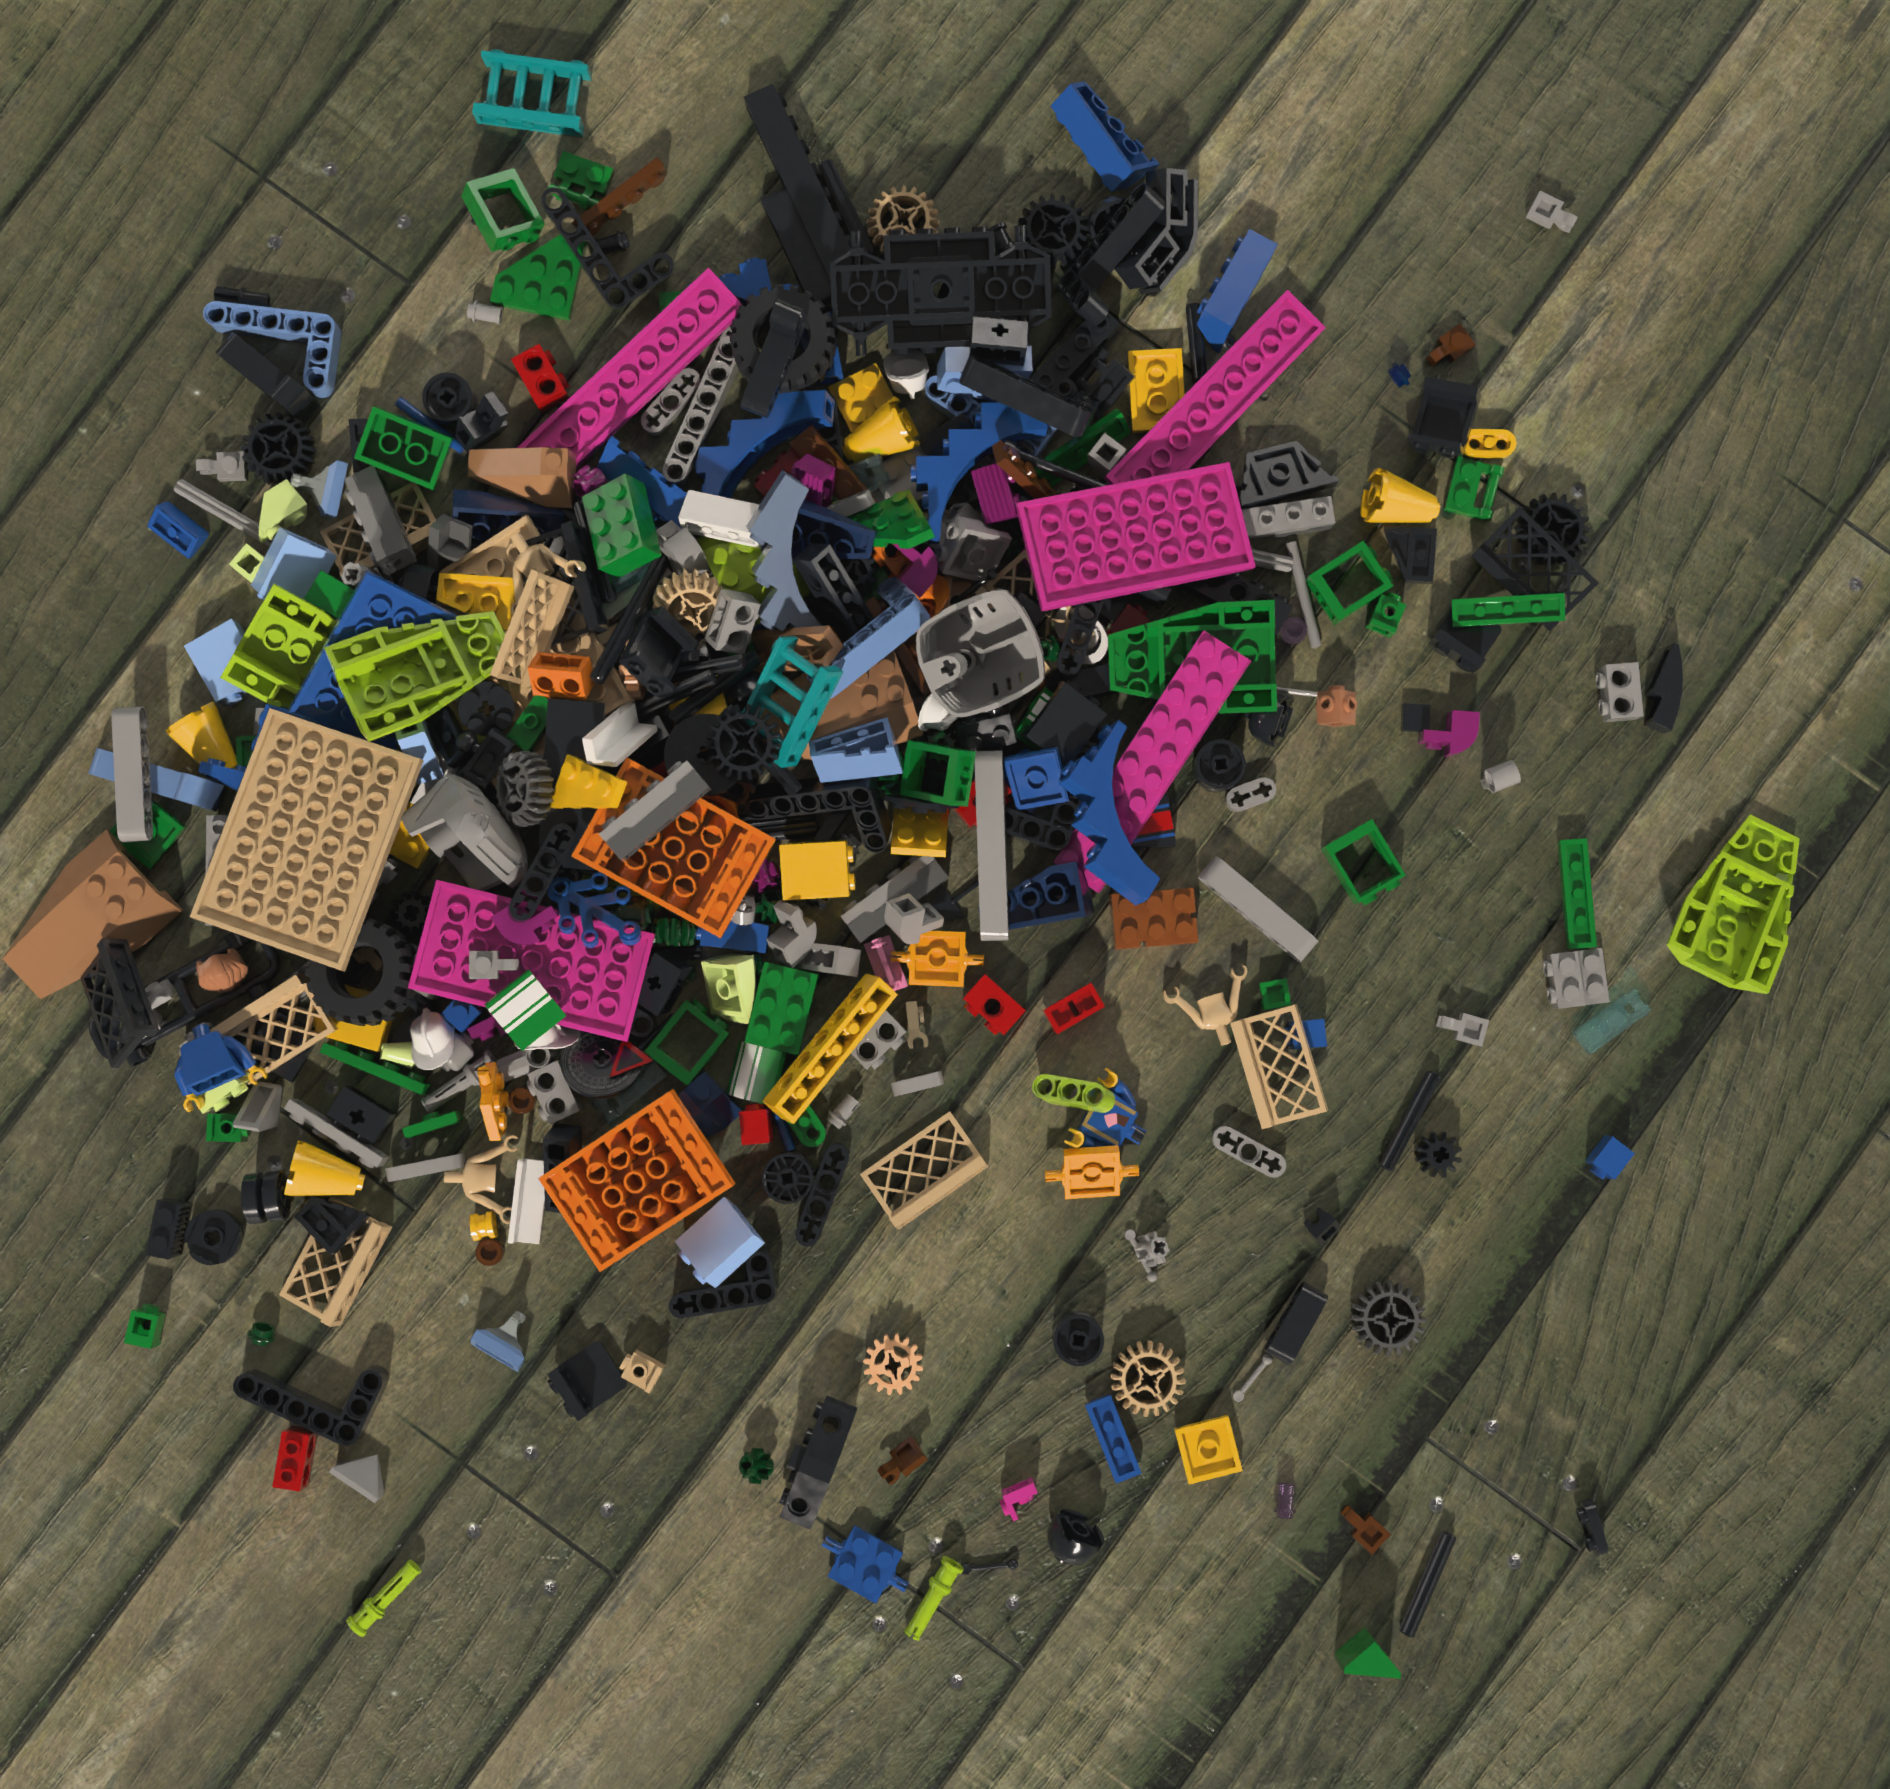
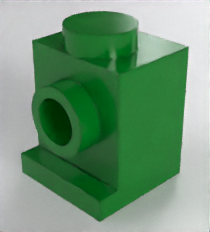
M1390 592L1386 596L1381 594L1376 600L1365 628L1391 638L1397 631L1407 604L1402 603V597ZM1385 608L1393 610V616L1386 615Z
M238 1113L207 1114L206 1141L246 1142L252 1130L233 1127L232 1124ZM226 1123L231 1125L229 1133L226 1132Z
M142 1304V1308L139 1307L131 1310L124 1343L149 1349L159 1346L161 1344L160 1337L166 1313L159 1312V1306L152 1304ZM147 1319L151 1320L150 1328L146 1326Z

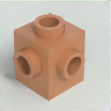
M1341 685L1328 686L1327 691L1317 692V724L1330 727L1355 725L1356 692L1347 691L1345 686Z

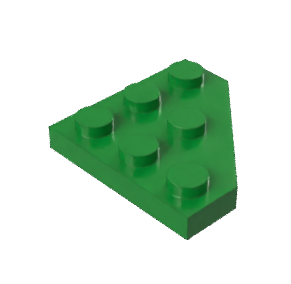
M558 235L497 274L493 284L490 303L495 306L570 321L582 267L561 235ZM581 242L577 246L581 256H585L587 242Z
M909 489L897 492L886 500L874 503L864 510L847 516V518L877 531L873 547H887L888 543L898 544L900 548L910 549L935 537Z

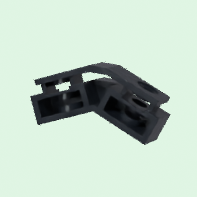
M1163 168L1146 172V184L1160 195L1166 203L1161 214L1115 268L1129 289L1140 288L1141 294L1163 291L1193 253L1198 237V179L1188 180V170Z
M826 1396L824 1403L818 1401L812 1416L817 1419L814 1429L808 1427L802 1442L807 1447L796 1444L787 1468L792 1469L788 1478V1482L792 1483L790 1489L784 1488L779 1504L784 1505L780 1518L811 1530L858 1407L830 1396ZM829 1423L833 1425L835 1432L829 1433L825 1431L823 1424Z

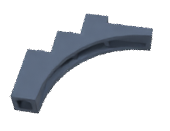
M783 470L746 526L748 531L751 532L749 536L751 539L762 546L765 542L768 543L752 567V571L756 575L755 580L766 588H769L770 585L773 586L762 602L758 612L759 617L762 618L760 623L773 631L775 628L784 631L788 623H791L789 628L824 626L807 608L799 593L793 574L791 556L794 525L799 508L809 489L805 484Z

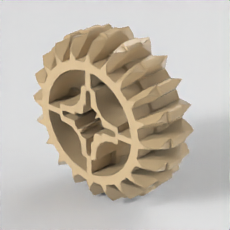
M904 185L901 187V192H897L895 187H892L891 195L883 191L881 193L882 200L875 199L873 201L875 208H870L868 211L871 216L867 219V226L871 227L868 230V234L870 237H874V246L881 245L880 252L882 254L884 253L883 237L884 235H889V230L902 229L905 230L906 235L916 234L914 225L918 223V219L922 216L925 219L923 229L930 228L933 229V234L938 233L935 229L939 227V220L936 219L938 210L932 209L934 206L932 199L925 201V192L917 196V189L915 187L910 192H906V186ZM906 205L911 206V208L903 209L900 206ZM890 211L893 220L883 230L881 226L882 219ZM898 218H899V220H904V223H905V221L907 220V221H908V227H907V225H905V226H903L902 224L899 225Z
M696 568L692 573H688L684 569L681 575H677L673 571L672 579L664 577L663 585H657L652 607L655 609L663 606L694 638L697 637L698 633L706 636L720 589H723V587L718 586V580L715 576L709 578V574L706 571L699 575Z
M1148 1340L1147 1349H1143L1142 1343L1138 1341L1136 1342L1137 1351L1134 1352L1130 1345L1126 1347L1130 1354L1128 1357L1121 1352L1118 1354L1120 1360L1123 1361L1122 1364L1113 1362V1368L1119 1370V1373L1113 1372L1110 1374V1377L1113 1380H1119V1382L1113 1383L1111 1388L1116 1391L1121 1390L1115 1395L1117 1401L1126 1398L1122 1405L1123 1408L1127 1409L1134 1404L1132 1407L1133 1414L1137 1415L1141 1407L1143 1408L1144 1417H1148L1149 1409H1153L1154 1415L1159 1416L1158 1407L1162 1406L1168 1412L1170 1409L1166 1403L1169 1400L1175 1405L1178 1403L1173 1394L1182 1395L1183 1390L1176 1387V1385H1183L1186 1383V1380L1182 1377H1177V1375L1183 1374L1185 1370L1183 1367H1175L1181 1360L1178 1356L1170 1359L1173 1354L1171 1348L1162 1353L1164 1349L1162 1343H1158L1154 1350L1153 1342ZM1155 1357L1164 1363L1160 1366L1147 1367L1140 1358ZM1134 1363L1137 1369V1376L1131 1381L1132 1384L1126 1387V1373ZM1141 1367L1150 1376L1155 1375V1377H1152L1154 1390L1146 1381L1141 1383V1380H1144ZM1169 1371V1385L1162 1394L1158 1383L1165 1376L1164 1373ZM1148 1390L1155 1399L1141 1400L1132 1394Z

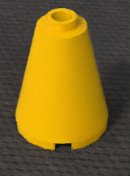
M894 396L886 401L844 439L845 445L842 446V450L849 461L853 460L855 463H861L914 449L920 445V442L914 439V437L918 436L915 424L907 409L904 407L900 410L897 406V403L901 402L897 397Z
M1382 468L1375 469L1369 476L1367 481L1372 483L1369 490L1364 489L1360 505L1361 517L1365 518V522L1429 523L1438 516L1440 503L1435 495Z
M214 701L200 707L201 711L198 710L188 714L165 730L199 764L201 761L208 763V759L212 758L226 762L225 767L235 769L234 767L238 765L236 755Z
M298 1140L284 1195H355L356 1190H362L365 1174H360V1167L311 1144Z

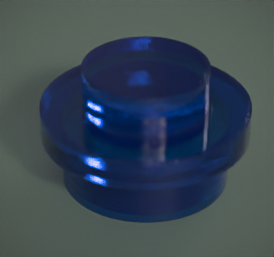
M1396 362L1391 364L1392 368L1387 372L1397 387L1400 389L1404 385L1406 387L1410 385L1408 379L1412 376L1405 365L1402 363L1398 366Z

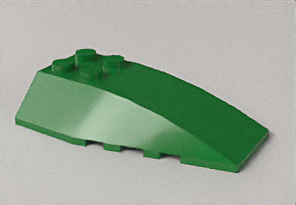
M1275 600L1217 602L1109 634L1110 690L1159 700L1204 630L1251 660V663L1218 713L1277 711Z

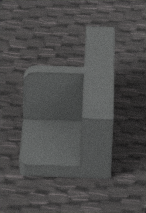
M445 514L441 515L429 528L427 566L438 568L441 571L446 565L449 566L453 562L459 561L469 553L471 549L472 525Z

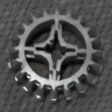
M530 751L510 753L508 758L503 759V765L498 768L500 773L496 776L497 786L495 788L497 789V795L495 799H498L497 807L502 810L501 815L506 818L508 823L519 826L539 824L541 820L546 819V812L551 810L549 804L554 801L552 798V792L554 791L552 782L554 778L550 776L552 768L547 767V760H544L540 754L530 753Z
M1390 1280L1385 1282L1384 1289L1380 1282H1375L1376 1291H1373L1369 1286L1365 1287L1368 1296L1365 1297L1359 1293L1357 1297L1363 1302L1361 1305L1356 1303L1352 1305V1308L1358 1310L1359 1313L1350 1315L1352 1320L1359 1321V1323L1352 1326L1353 1331H1361L1356 1336L1357 1340L1364 1341L1366 1339L1364 1347L1370 1349L1374 1346L1373 1352L1377 1355L1384 1349V1354L1390 1357L1392 1348L1397 1355H1401V1346L1410 1351L1412 1347L1409 1341L1412 1340L1415 1343L1420 1341L1418 1337L1414 1336L1416 1331L1419 1333H1424L1425 1329L1418 1326L1419 1323H1425L1427 1320L1423 1316H1418V1314L1425 1311V1307L1422 1305L1415 1306L1421 1300L1420 1297L1417 1295L1411 1297L1413 1290L1408 1287L1403 1291V1284L1397 1282L1393 1289V1283ZM1393 1296L1400 1298L1405 1303L1409 1315L1397 1313L1396 1304L1393 1303ZM1384 1297L1380 1309L1369 1313L1372 1305ZM1388 1312L1397 1317L1392 1322L1390 1321V1324L1379 1318H1383L1384 1315L1387 1316L1386 1313ZM1368 1322L1380 1324L1381 1333L1384 1334L1383 1340L1377 1339L1372 1335ZM1407 1325L1405 1331L1400 1336L1392 1339V1337H1395L1397 1327Z

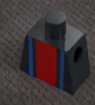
M1167 794L1162 797L1131 845L1132 848H1173L1177 845Z

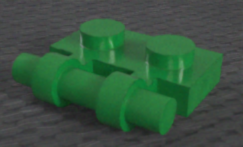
M563 151L554 173L555 179L562 181V184L557 186L550 183L548 188L560 189L570 202L578 204L581 209L589 210L599 202V200L594 199L595 193L606 197L615 172L611 167ZM572 186H576L585 191L583 194L571 191ZM550 194L555 196L558 201H561V198L558 195Z

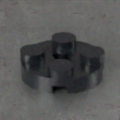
M484 679L459 698L458 713L460 720L474 734L487 736L493 727L502 732L512 723L515 712L513 698L506 688L493 680ZM488 701L489 705H494V709L490 710L488 715L478 710V708L482 707V702Z
M213 1209L193 1217L187 1225L184 1238L193 1259L205 1265H216L229 1261L238 1253L242 1245L244 1229L236 1217L228 1211ZM217 1230L220 1241L211 1244V1238L207 1235L209 1232Z

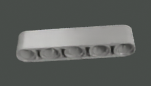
M143 706L114 708L111 719L117 834L121 842L151 840L153 837V815L147 713Z
M1215 856L1198 876L1202 883L1299 963L1304 960L1318 943V940L1219 857Z

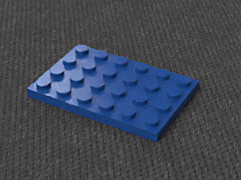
M366 570L287 710L288 714L367 741L360 732L339 688L324 647L379 627L388 626V629L402 627V624L413 622L414 625L431 623V620L442 618L443 621L454 620L458 615ZM395 732L369 741L393 750L399 744Z

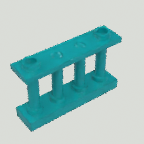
M498 49L481 51V57L486 67H490L486 100L482 103H473L472 114L477 124L583 138L584 125L581 117L576 115L580 81H592V74L587 64L579 60L565 62L506 54ZM501 69L517 71L512 105H509V107L496 104ZM528 73L543 74L539 107L535 111L523 108ZM554 76L570 78L565 112H562V114L549 111Z
M782 636L774 642L771 648L772 653L747 704L751 705L750 713L754 714L756 708L760 707L762 710L759 717H761L766 708L789 725V731L784 740L781 737L773 739V743L782 745L781 749H777L778 759L773 761L781 768L797 766L844 672L836 665L817 668L793 650L798 641L796 636ZM788 661L812 677L813 683L808 693L782 675ZM776 684L800 701L801 707L796 716L770 698ZM744 718L751 727L756 723L753 720ZM762 728L757 734L767 741L765 731Z

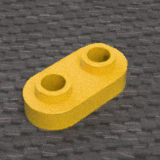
M1471 429L1464 455L1470 458L1504 459L1515 450L1516 438L1508 430ZM1475 441L1478 445L1477 449L1471 448L1469 442ZM1502 442L1504 449H1499L1496 443Z

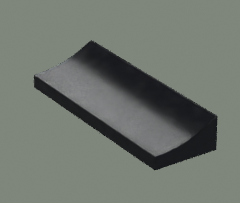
M548 698L544 760L548 762L547 767L552 768L550 776L554 778L552 782L553 789H555L567 754L587 762L582 738L604 721L605 703ZM551 808L550 812H546V819L540 821L538 851L555 825L567 824L573 829L575 838L560 867L594 871V868L572 857V854L597 809ZM561 831L559 834L554 832L557 840L551 848L557 850L562 841L568 842V839L565 838L566 832ZM543 854L540 858L542 866L554 867L556 864V860L551 854Z

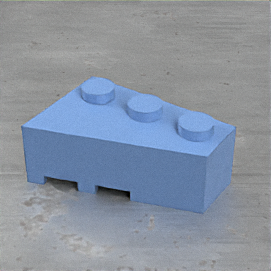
M1027 346L1024 366L995 364L1029 379L1033 371L1032 346ZM945 347L937 364V390L997 403L998 401L967 388L959 382L970 354V347Z
M888 717L809 741L810 756L821 783L903 774L898 745Z

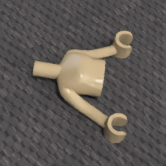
M520 532L514 534L511 540L520 554L512 568L515 603L511 606L512 615L523 592L522 573L527 579L531 569L550 576L555 571L549 563L550 560L565 568V573L568 576L577 577V574L574 572V566L576 565L580 571H585V564L582 561H567L552 552L544 544L528 546Z
M1243 964L1241 965L1244 973L1242 976L1235 975L1233 968H1231L1230 976L1233 982L1229 1002L1230 1008L1226 1004L1223 992L1196 1001L1201 1016L1180 996V991L1177 987H1174L1175 998L1167 997L1164 990L1163 999L1169 1004H1178L1200 1029L1216 1030L1221 1046L1229 1044L1231 1039L1226 1026L1237 1017L1241 981L1247 975V967Z
M508 1135L504 1139L503 1144L470 1157L462 1172L445 1171L444 1183H462L466 1197L499 1214L501 1221L505 1224H510V1219H504L503 1213L507 1210L512 1211V1207H502L491 1199L478 1194L480 1192L495 1193L496 1164H481V1162L488 1161L506 1151H517L518 1148H509L507 1146L509 1139H519L516 1135Z

